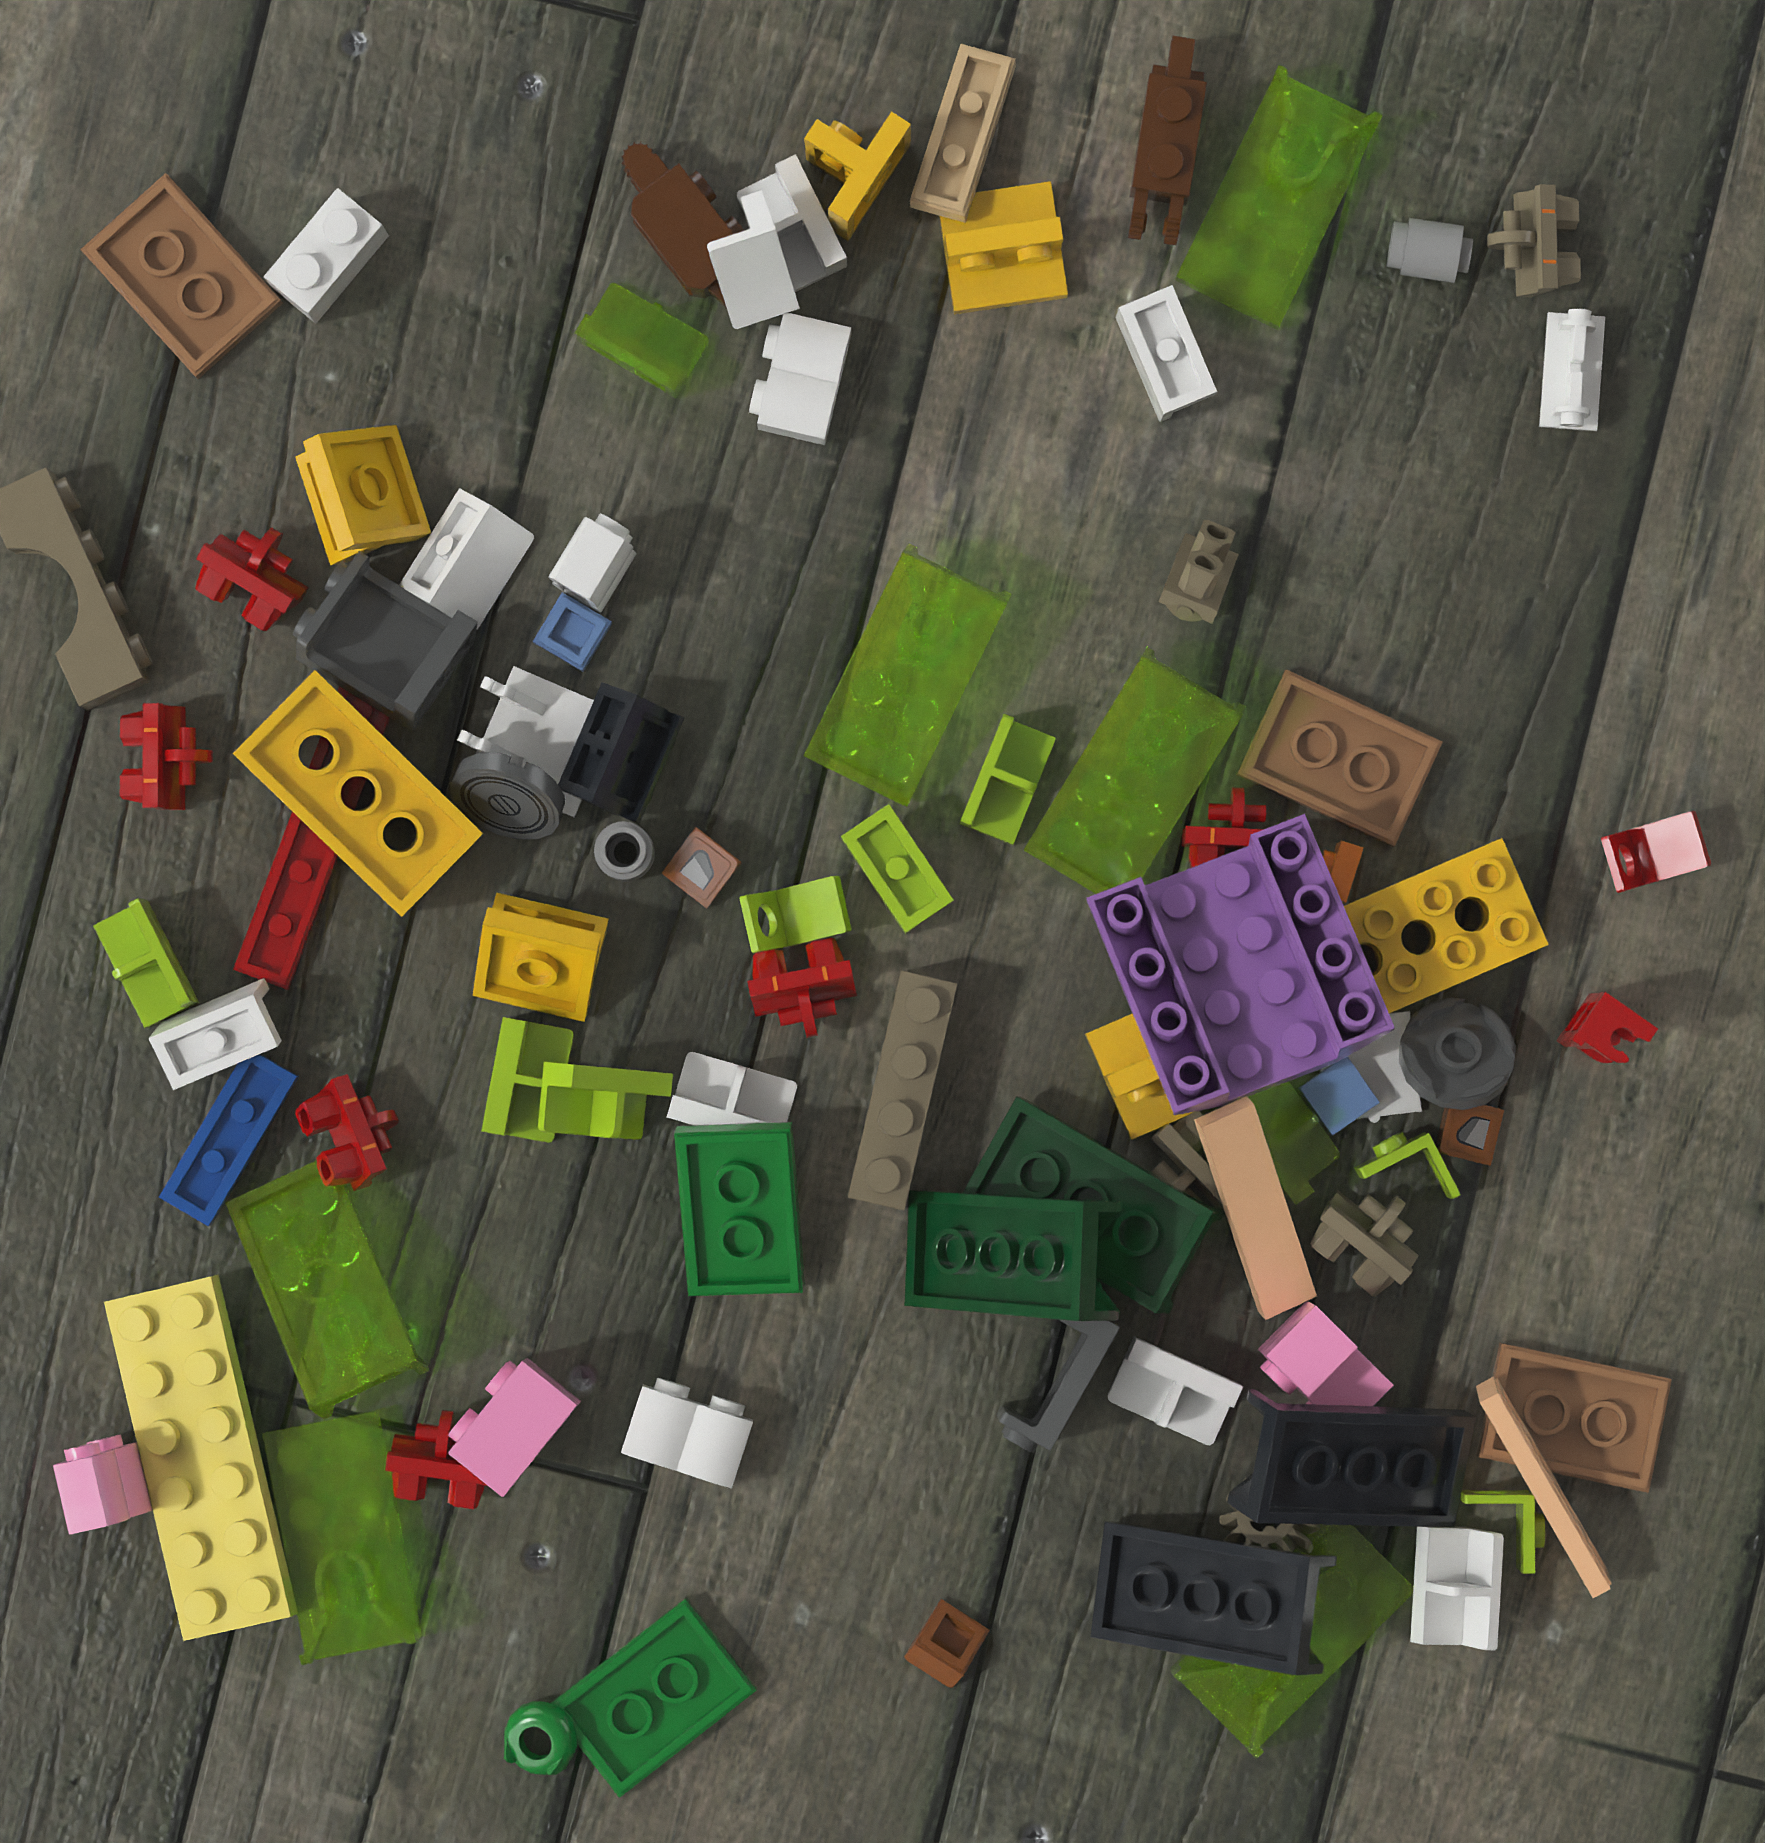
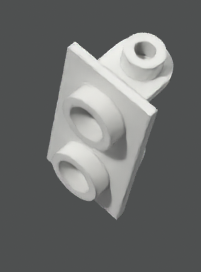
M1569 309L1568 314L1547 313L1539 427L1597 431L1605 316L1591 315L1592 311L1586 309Z

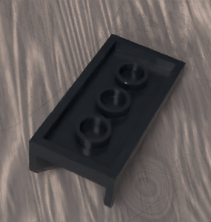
M1255 1389L1248 1390V1402L1264 1416L1253 1474L1229 1492L1227 1503L1254 1522L1455 1527L1476 1416L1461 1409L1275 1403Z
M1116 1521L1104 1522L1090 1637L1290 1675L1323 1674L1324 1664L1310 1648L1318 1576L1336 1565L1337 1556L1308 1555Z

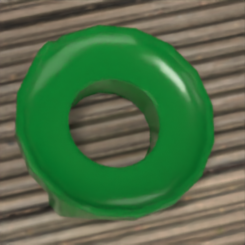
M532 1701L521 1705L510 1715L504 1729V1760L511 1764L515 1762L519 1768L531 1774L556 1775L567 1768L577 1748V1732L572 1720L561 1708L549 1702ZM538 1727L544 1730L551 1740L550 1753L537 1755L531 1752L524 1743L525 1729Z

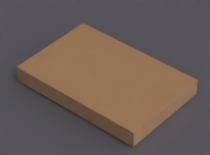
M166 173L80 249L197 379L202 377L283 304L279 297Z
M1285 670L1236 775L1394 847L1443 742L1289 670Z
M1499 1343L1493 1376L1495 1379L1498 1378L1551 1472L1649 1493L1672 1379ZM1485 1413L1476 1456L1516 1465Z

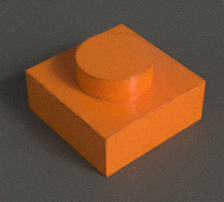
M1340 841L1336 843L1334 852L1324 849L1322 856L1340 899L1345 904L1363 852V847Z

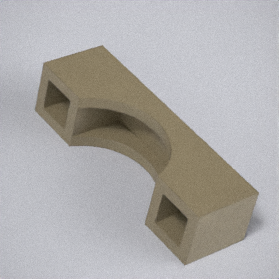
M45 467L0 488V535L6 548L16 555L34 554L52 558L59 562L70 575L78 597L77 620L71 635L55 655L79 707L91 710L151 682L145 668L153 663L139 633L130 636L121 615L128 613L129 610L115 581L106 584L97 566V563L105 560V557L94 533L90 528L83 532L81 531L73 511L81 508V505L69 479L65 476L58 480L56 474Z
M901 970L848 1198L905 1210L957 983Z

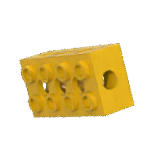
M316 670L233 753L401 917L483 834ZM320 735L331 743L333 748L332 759L324 768L316 770L307 768L300 761L299 747L307 737ZM355 776H362L370 780L375 792L371 804L361 810L348 808L341 799L343 784ZM393 818H407L415 826V840L411 846L404 850L391 849L384 842V827Z
M1503 838L1344 905L1359 944L1368 947L1375 955L1376 965L1372 975L1388 1013H1392L1549 945ZM1463 899L1474 902L1481 912V922L1473 932L1462 929L1455 919V909ZM1409 922L1422 925L1428 933V945L1419 955L1410 953L1402 944L1401 934Z

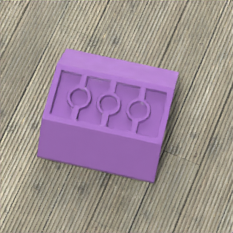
M1305 814L1251 834L1247 847L1151 884L1144 885L1142 878L1139 877L1086 898L1174 1115L1225 1106L1245 1096L1255 1095L1337 1063L1395 1029Z

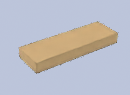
M960 44L910 198L911 208L966 223L1016 68L1015 58Z

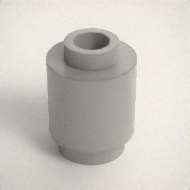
M1409 218L1408 223L1394 221L1386 267L1400 269V275L1454 283L1457 272L1468 273L1473 239L1463 237L1464 226L1415 218Z
M622 821L610 824L600 832L595 842L594 855L598 866L605 874L618 881L630 882L643 877L650 870L655 858V848L650 836L640 826ZM624 842L634 844L637 849L635 860L629 864L618 862L615 856L616 848Z

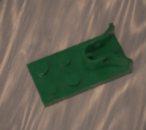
M1016 1096L963 1193L1124 1202L1123 1213L1104 1230L1101 1237H1098L1096 1278L1156 1314L1169 1313L1173 1307L1170 1299L1212 1222L1221 1221L1225 1214V1211L1219 1207L1205 1205L1034 1103L1019 1096Z
M909 1190L904 1306L1070 1321H1117L1120 1318L1119 1309L1102 1289L1099 1280H1096L1098 1237L1103 1235L1104 1230L1123 1213L1124 1202L1077 1201Z

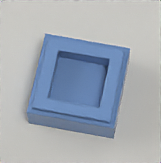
M562 592L534 638L533 643L584 672L611 627L612 621Z
M1348 1056L1330 1065L1298 1087L1331 1136L1380 1103Z

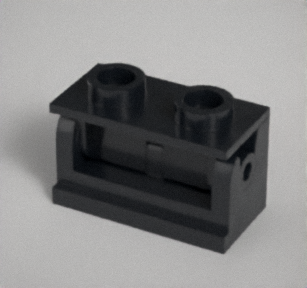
M601 682L558 786L569 795L640 824L647 805L652 799L653 791L668 756L675 745L676 737L685 717L669 712L667 709L637 694Z

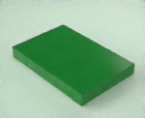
M792 1122L677 1126L674 1138L688 1296L803 1293L805 1279Z
M685 1597L562 1693L551 1704L561 1708L572 1720L577 1732V1744L620 1798L757 1691V1687L688 1598Z

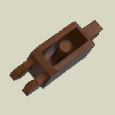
M1172 36L1167 66L1153 64L1152 73L1149 74L1129 197L1134 198L1128 238L1141 240L1147 224V200L1169 203L1168 215L1164 219L1162 235L1164 237V244L1177 245L1183 205L1186 206L1190 196L1207 82L1204 81L1205 72L1191 70L1196 39Z
M633 142L632 146L628 145V149L623 150L624 155L621 158L624 160L622 162V166H625L624 173H627V178H631V184L639 193L633 198L631 210L635 227L689 296L707 298L712 295L727 309L707 245L712 241L745 230L732 215L723 221L710 204L717 198L716 194L697 170L688 176L679 163L669 170L656 153H652L653 149L648 148V144L643 145L641 142L639 144Z

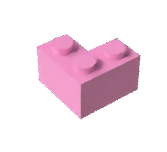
M1308 1301L1304 1302L1258 1348L1267 1358L1260 1368L1288 1395L1297 1388L1309 1400L1306 1404L1374 1406L1394 1386L1316 1305Z
M528 1358L522 1360L518 1366L511 1361L506 1362L485 1388L493 1397L478 1415L469 1408L448 1434L456 1442L448 1454L501 1497L507 1494L581 1402V1400Z

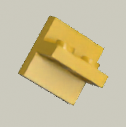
M892 111L867 150L859 146L863 139L856 132L836 120H833L829 127L816 119L804 138L806 160L844 184L828 208V220L834 232L849 241L911 145V123Z
M1051 181L975 192L966 223L939 216L954 315L1068 297L1061 251L1063 243L1060 217H1056Z
M397 425L321 433L303 441L306 452L295 458L330 566L338 565L341 561L346 563L352 561L358 551L367 554L384 545L416 541L431 534Z
M496 893L492 908H487L482 925L472 996L585 1022L590 1005L594 976L607 933L609 919Z
M1129 1014L1085 1034L1131 1140L1193 1113L1173 1114L1133 1014Z

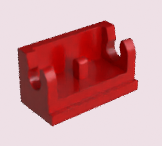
M1607 992L1590 993L1556 1041L1564 1047H1576L1600 1063H1627L1629 1057L1623 1051H1619L1613 1046L1618 1045L1621 1039L1634 1043L1637 1038L1650 1042L1658 1028Z

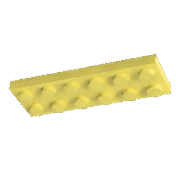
M219 1275L104 1302L183 1641L289 1618L298 1614Z

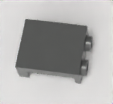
M358 551L350 564L341 561L334 569L325 585V591L329 594L318 610L310 606L298 621L293 632V636L298 638L296 641V660L312 670H316L320 675L413 732L474 644L478 621L460 610H457L452 618L373 570L369 566L370 557Z
M1060 1320L1081 1332V1335L1034 1418L1028 1419L1007 1406L1001 1405L996 1415L999 1422L1005 1425L1001 1431L1004 1433L1003 1437L1031 1453H1034L1038 1444L1051 1451L1120 1328L1114 1321Z

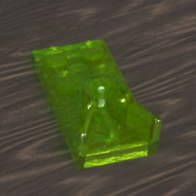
M1279 64L1175 280L1278 330L1383 114L1373 111L1366 115L1290 78L1288 69Z
M908 543L892 572L806 749L804 757L907 807L1012 594L1005 590L995 593L918 555L917 547Z
M1146 647L1132 673L1026 844L1024 851L1095 894L1136 878H1142L1242 718L1246 706L1239 702L1227 703L1156 660L1155 651Z
M316 1160L226 1202L230 1216L311 1411L325 1420L332 1416L335 1404L406 1371L413 1370L419 1375L429 1371L427 1362L416 1353L346 1184L326 1187L317 1169Z
M373 1410L262 1433L291 1585L298 1611L297 1617L304 1651L299 1655L301 1665L312 1664L317 1659L403 1642L407 1645L417 1643L421 1639L422 1633L396 1499L394 1497L391 1473L385 1471L387 1452L379 1411Z
M1320 1524L1319 1531L1305 1534L1314 1546L1312 1553H1303L1296 1548L1292 1551L1308 1555L1337 1556L1336 1565L1318 1576L1310 1648L1324 1664L1323 1674L1290 1675L1189 1655H1183L1170 1668L1172 1675L1188 1688L1246 1747L1255 1759L1264 1753L1261 1745L1413 1594V1586L1353 1525Z

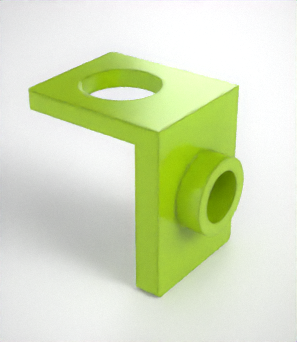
M838 875L775 891L744 895L739 898L752 953L790 947L847 933L852 930L840 876ZM759 907L765 911L769 920L770 930L768 937L764 935L759 926Z
M1403 1132L1397 1133L1372 1147L1376 1157L1354 1167L1359 1178L1366 1179L1422 1150L1446 1197L1454 1199L1461 1195L1429 1133L1423 1132L1409 1140L1406 1139Z
M1462 1490L1460 1501L1464 1504H1516V1568L1523 1574H1535V1548H1544L1545 1520L1543 1513H1535V1497L1528 1490Z

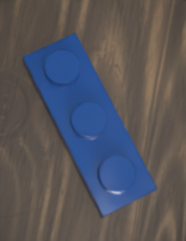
M262 1054L237 1063L159 1198L208 1227L212 1226L299 1076Z

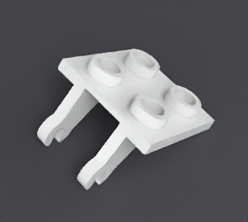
M515 666L512 668L506 685L485 676L480 687L500 697L483 738H479L467 731L461 730L457 741L477 750L476 754L503 753L512 756L510 764L517 765L523 769L526 762L532 763L550 775L558 784L594 700ZM563 792L565 795L563 813L575 818L582 800Z

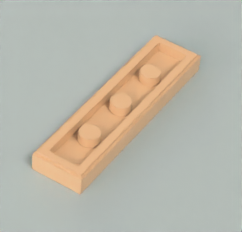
M1245 1096L1194 1119L1258 1312L1267 1320L1317 1297L1254 1103Z
M1493 1376L1478 1384L1476 1390L1481 1406L1592 1598L1610 1590L1612 1583L1606 1565L1498 1378L1495 1379Z

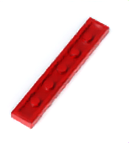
M339 686L337 692L384 736L390 717ZM320 736L309 765L310 769L324 768L332 759V745L323 736ZM355 776L343 784L341 799L348 808L357 809L368 780L367 778ZM293 812L291 813L233 968L235 971L257 979L264 978L266 982L289 990L339 857Z

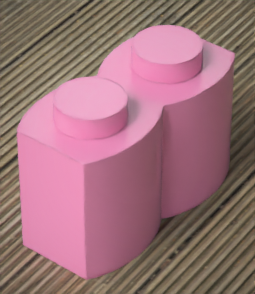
M121 1434L64 1450L66 1461L53 1465L69 1535L110 1526L152 1511L137 1442L123 1445Z

